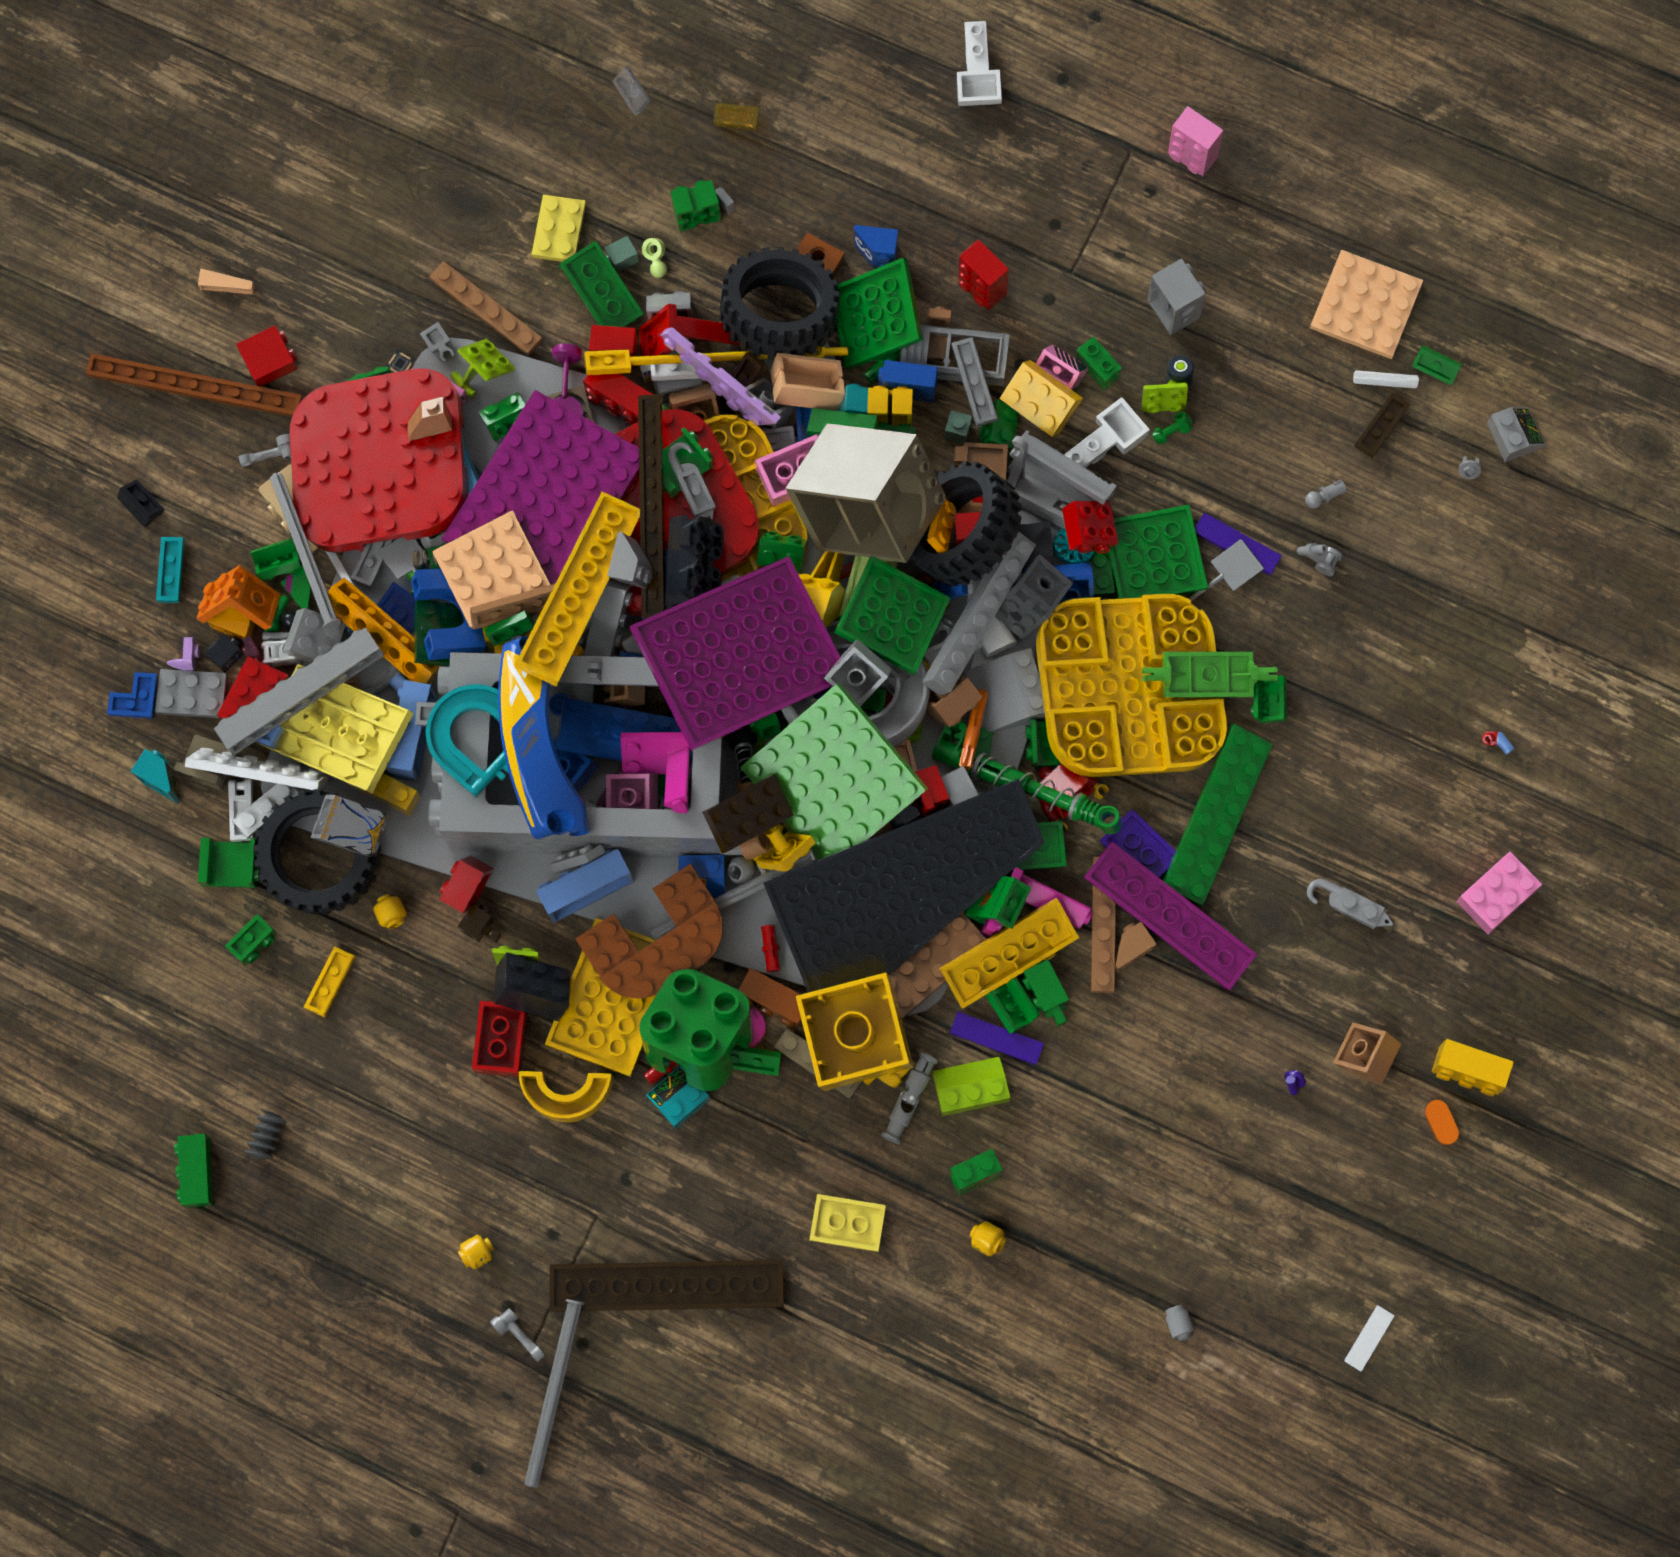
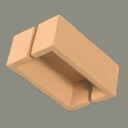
M777 353L770 369L772 385H774L772 388L774 404L838 411L845 396L841 361Z

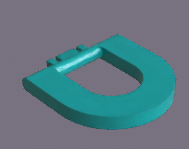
M481 684L464 685L445 694L434 705L426 725L427 745L436 763L475 798L496 776L501 781L506 778V775L501 772L502 770L509 774L504 751L483 771L457 749L452 742L451 733L453 725L461 715L467 712L483 711L499 722L498 689Z

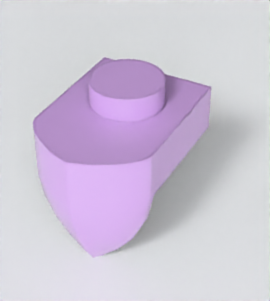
M184 637L183 659L167 661V664L180 670H195L196 658L200 657V645L196 643L193 637Z

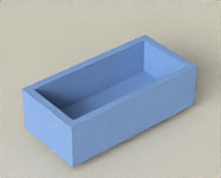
M404 680L403 687L400 686L398 689L397 699L400 700L398 706L414 714L410 722H408L401 740L397 743L398 745L389 763H387L386 770L392 778L418 782L427 741L426 726L415 725L416 702H436L437 696L430 684Z
M609 849L601 854V857L597 860L581 864V868L573 872L568 870L560 875V879L554 882L547 881L539 886L540 889L536 890L553 924L634 882L618 849L614 851Z

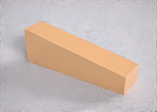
M200 268L198 281L200 290L254 294L255 285L253 281Z

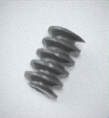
M261 1109L266 1115H259L257 1117L262 1122V1124L254 1125V1128L259 1133H251L250 1136L255 1141H249L247 1145L252 1150H244V1153L261 1160L273 1159L269 1150H276L277 1147L272 1144V1141H280V1138L275 1134L284 1132L279 1127V1124H287V1121L280 1115Z

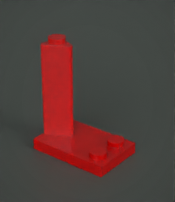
M668 303L639 328L641 356L668 355L673 351L664 344V339L660 336L667 328H674L685 338L740 346L739 341L733 343L730 339V332L726 333L724 331L723 323L677 316L675 304Z

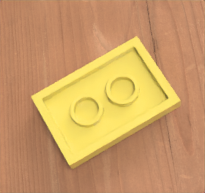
M543 195L532 249V258L563 262L577 253L586 208L585 200Z
M817 1194L809 1241L879 1252L886 1205Z

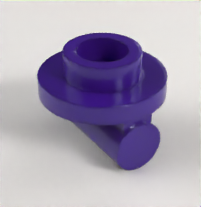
M1287 1071L1284 1075L1291 1095L1298 1094V1088L1305 1087L1307 1083L1304 1075L1299 1071Z

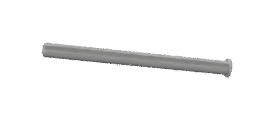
M274 473L270 480L322 615L323 627L325 630L335 629L341 625V621L337 619L283 474Z
M810 848L809 853L800 857L790 870L785 872L771 870L714 898L719 909L722 910L764 889L763 882L818 859L813 849ZM670 920L652 929L651 934L654 940H657L677 926L673 920Z
M566 1299L568 1304L525 1479V1485L537 1488L539 1485L581 1306L584 1305L583 1302Z

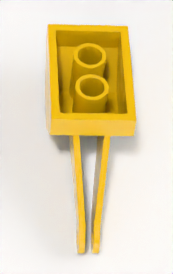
M828 551L823 553L811 575L798 574L825 628L839 615L845 595L844 588L838 582L845 554Z

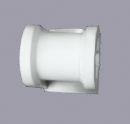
M286 640L265 641L261 643V648L264 649V660L262 663L272 668L284 665H297L304 660L289 656V654L283 652Z

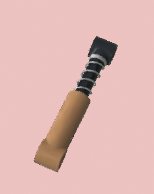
M749 726L726 735L728 745L735 751V759L738 761L736 767L739 770L737 775L740 781L737 793L753 785V782L740 768L751 758L750 753L753 752V744L757 743L758 740L756 731H751ZM765 832L739 845L742 855L747 860H751L769 852L771 843Z

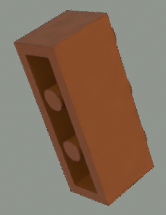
M750 968L738 989L747 997L749 1006L754 1004L761 1008L760 1012L769 1017L775 1015L781 1018L780 1022L790 1028L794 1025L799 1028L802 1020L796 996L801 994Z

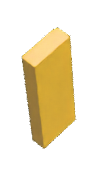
M334 946L304 1005L305 1009L324 1018L326 1017L356 958L355 955Z

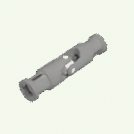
M922 1052L919 1053L916 1067L914 1070H911L905 1089L901 1092L889 1117L890 1123L886 1131L881 1134L884 1139L898 1145L901 1142L900 1137L904 1128L908 1127L920 1099L919 1094L926 1088L930 1080L928 1076L934 1064L938 1062L934 1057ZM901 1101L905 1104L913 1105L908 1113L901 1109Z

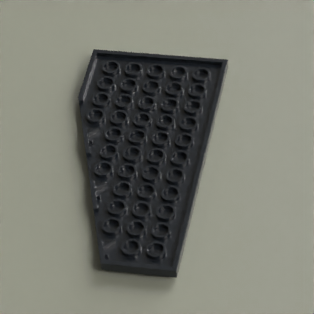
M1018 778L767 880L763 884L809 993L882 973L890 975L963 911L994 887L1002 876H1006L1018 864L1042 846L1045 841Z

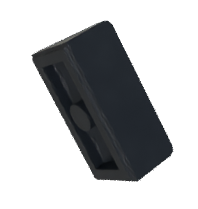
M137 479L119 489L118 500L143 527L151 524L165 511Z

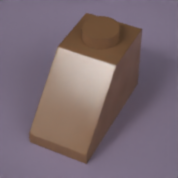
M443 397L421 402L408 421L409 441L452 431L451 413Z
M1133 922L1123 929L1124 933H1122L1115 964L1116 972L1121 971L1155 949L1156 943L1142 922L1138 924Z

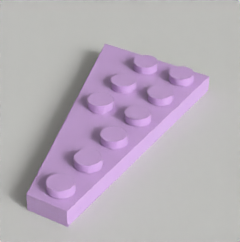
M667 328L660 335L664 339V344L669 349H675L680 354L679 358L686 365H691L696 370L695 374L700 379L707 380L712 385L711 389L719 396L722 395L727 400L726 403L734 411L738 410L743 415L742 419L750 420L757 426L776 424L781 418L776 412L771 415L766 411L765 403L760 399L749 397L748 389L721 367L719 370L713 367L708 356L700 352L696 353L694 345L674 328Z

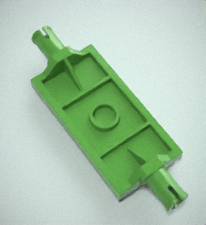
M1163 652V666L1143 667L1142 674L1151 675L1142 676V681H1162L1163 698L1254 697L1255 683L1257 681H1277L1278 675H1269L1268 673H1277L1278 670L1277 667H1257L1253 662V652Z

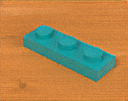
M161 537L156 601L158 603H180L185 545L183 537Z

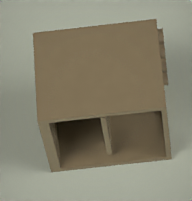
M828 423L785 488L817 550L869 558L874 556L882 560L907 563L947 498L917 434Z

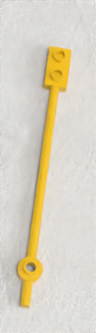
M818 345L817 351L813 353L817 356L810 355L809 352L804 353V356L824 359L826 356H847L848 348H825V346L820 347ZM629 350L587 351L584 353L587 375L631 373V366L684 363L679 358L680 355L630 357ZM750 351L702 354L708 356L711 359L710 362L741 361L745 353ZM760 354L757 358L762 360L767 359V356Z

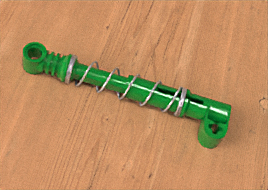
M960 721L951 727L945 725L932 753L933 760L955 769L960 768L959 762L967 730L964 722ZM948 740L951 742H955L956 740L958 744L955 745L953 743L948 742ZM979 751L975 753L972 767L966 770L970 778L975 781L981 779L993 784V788L995 785L1001 786L1019 778L1025 794L1033 796L1030 803H1033L1034 798L1052 804L1049 809L1050 811H1052L1053 806L1067 810L1070 820L1076 822L1084 820V822L1100 828L1106 834H1115L1122 827V819L1115 807L1096 804L1094 801L1091 802L1088 796L1081 792L1075 796L1071 788H1066L1062 792L1057 791L1052 780L1040 784L1037 782L1034 773L1029 772L1026 774L1017 770L1013 764L1007 766L999 763L995 757L988 758L984 752ZM1047 782H1051L1053 784L1054 789L1045 786L1044 784H1046ZM1066 790L1072 791L1073 797L1063 792H1065ZM1108 817L1115 818L1111 823H1104Z

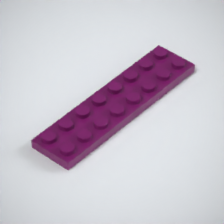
M1113 842L1109 844L1084 876L1086 881L1139 922H1142L1144 926L1228 991L1257 955Z

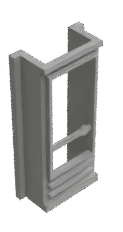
M920 324L923 341L901 349L900 362L936 366L937 379L963 382L959 368L948 367L950 363L951 337L963 339L973 337V340L1000 342L996 372L985 370L983 372L987 385L1004 387L1010 334ZM930 335L948 337L946 356L943 360L944 366L927 364Z
M1025 431L1022 437L1029 445L1025 475L1076 501H1098L1103 505L1106 501L1111 503L1117 485L1114 483L1108 484L1101 477L1098 478L1093 472L1032 435H1028L1029 431ZM1014 445L1013 449L1017 448L1020 450L1019 446ZM1014 460L1007 468L1008 473L1011 472Z

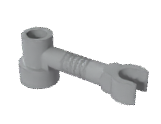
M290 434L280 435L276 438L277 448L238 456L240 465L246 467L258 461L283 455L284 460L291 459Z
M509 1308L499 1317L496 1316L490 1321V1324L501 1336L510 1330L537 1362L544 1357V1353L515 1323L518 1318Z

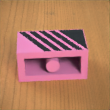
M1055 345L1045 348L1036 362L1038 366L1071 390L1079 386L1089 369Z

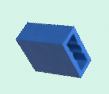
M885 360L884 367L879 368L878 386H885L888 390H893L898 386H905L908 389H913V400L934 403L937 387L936 366Z

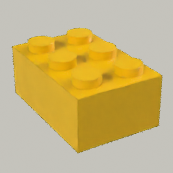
M1029 360L1021 364L999 399L1053 437L1061 433L1083 398Z
M1446 1039L1439 1046L1431 1072L1437 1074L1436 1077L1445 1081L1453 1079L1459 1081L1458 1084L1462 1087L1471 1089L1473 1086L1481 1089L1480 1092L1485 1095L1494 1096V1094L1498 1095L1506 1088L1513 1061Z

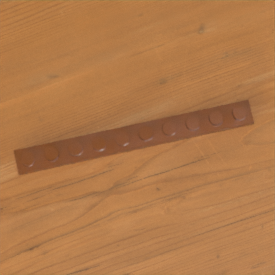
M92 353L85 373L87 377L290 417L293 416L297 406L303 400L300 394Z

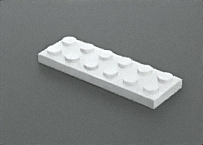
M200 748V750L188 756L185 761V767L310 790L320 789L329 782V775L310 768V770L302 769L301 765L298 764L280 765L279 761L276 760L257 761L258 758L254 756L235 757L230 752L219 754L214 753V750L210 748Z

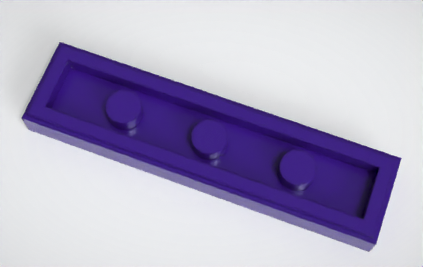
M1206 513L1202 515L1195 527L1197 536L1224 551L1242 539L1264 568L1262 572L1271 576L1282 555Z
M957 1012L950 1030L951 1035L1035 1066L1044 1045L1042 1042L1015 1032L1009 1034L1007 1029L961 1012Z

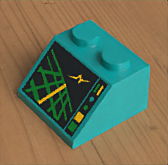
M145 749L130 772L142 784L178 804L180 798L174 770L169 766L170 761L165 759V756L156 750L150 752Z
M681 1065L646 1094L648 1099L675 1130L711 1100L705 1091L698 1090L687 1083L685 1069Z

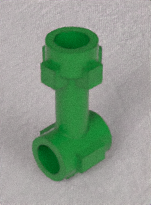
M1184 411L1179 412L1174 416L1175 422L1162 430L1160 427L1154 429L1155 432L1151 433L1156 444L1166 443V437L1178 430L1182 434L1190 432L1193 428L1190 416Z

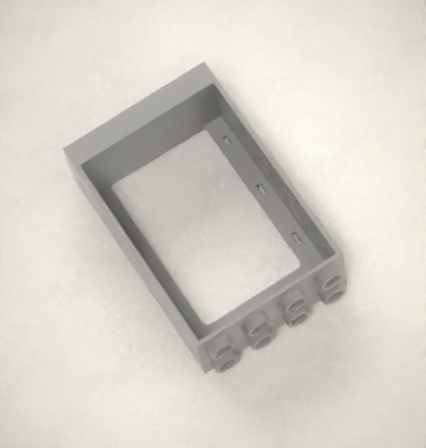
M450 652V666L439 667L438 693L445 695L455 688L471 684L493 687L496 683H499L502 654ZM571 656L558 685L658 686L643 657ZM470 711L461 715L454 723L451 733L452 742L457 749L480 769L485 771L488 768L491 715L483 711ZM723 736L693 750L691 807L688 809L687 814L664 809L586 807L590 830L588 834L570 836L568 832L562 835H551L539 840L532 836L520 805H491L487 803L486 787L475 798L447 774L433 758L432 781L438 783L441 800L430 801L429 825L430 827H435L436 837L444 838L451 851L561 854L578 847L582 848L588 844H591L592 847L601 844L605 851L618 849L621 856L678 858V856L722 855L702 812L725 800L726 736Z

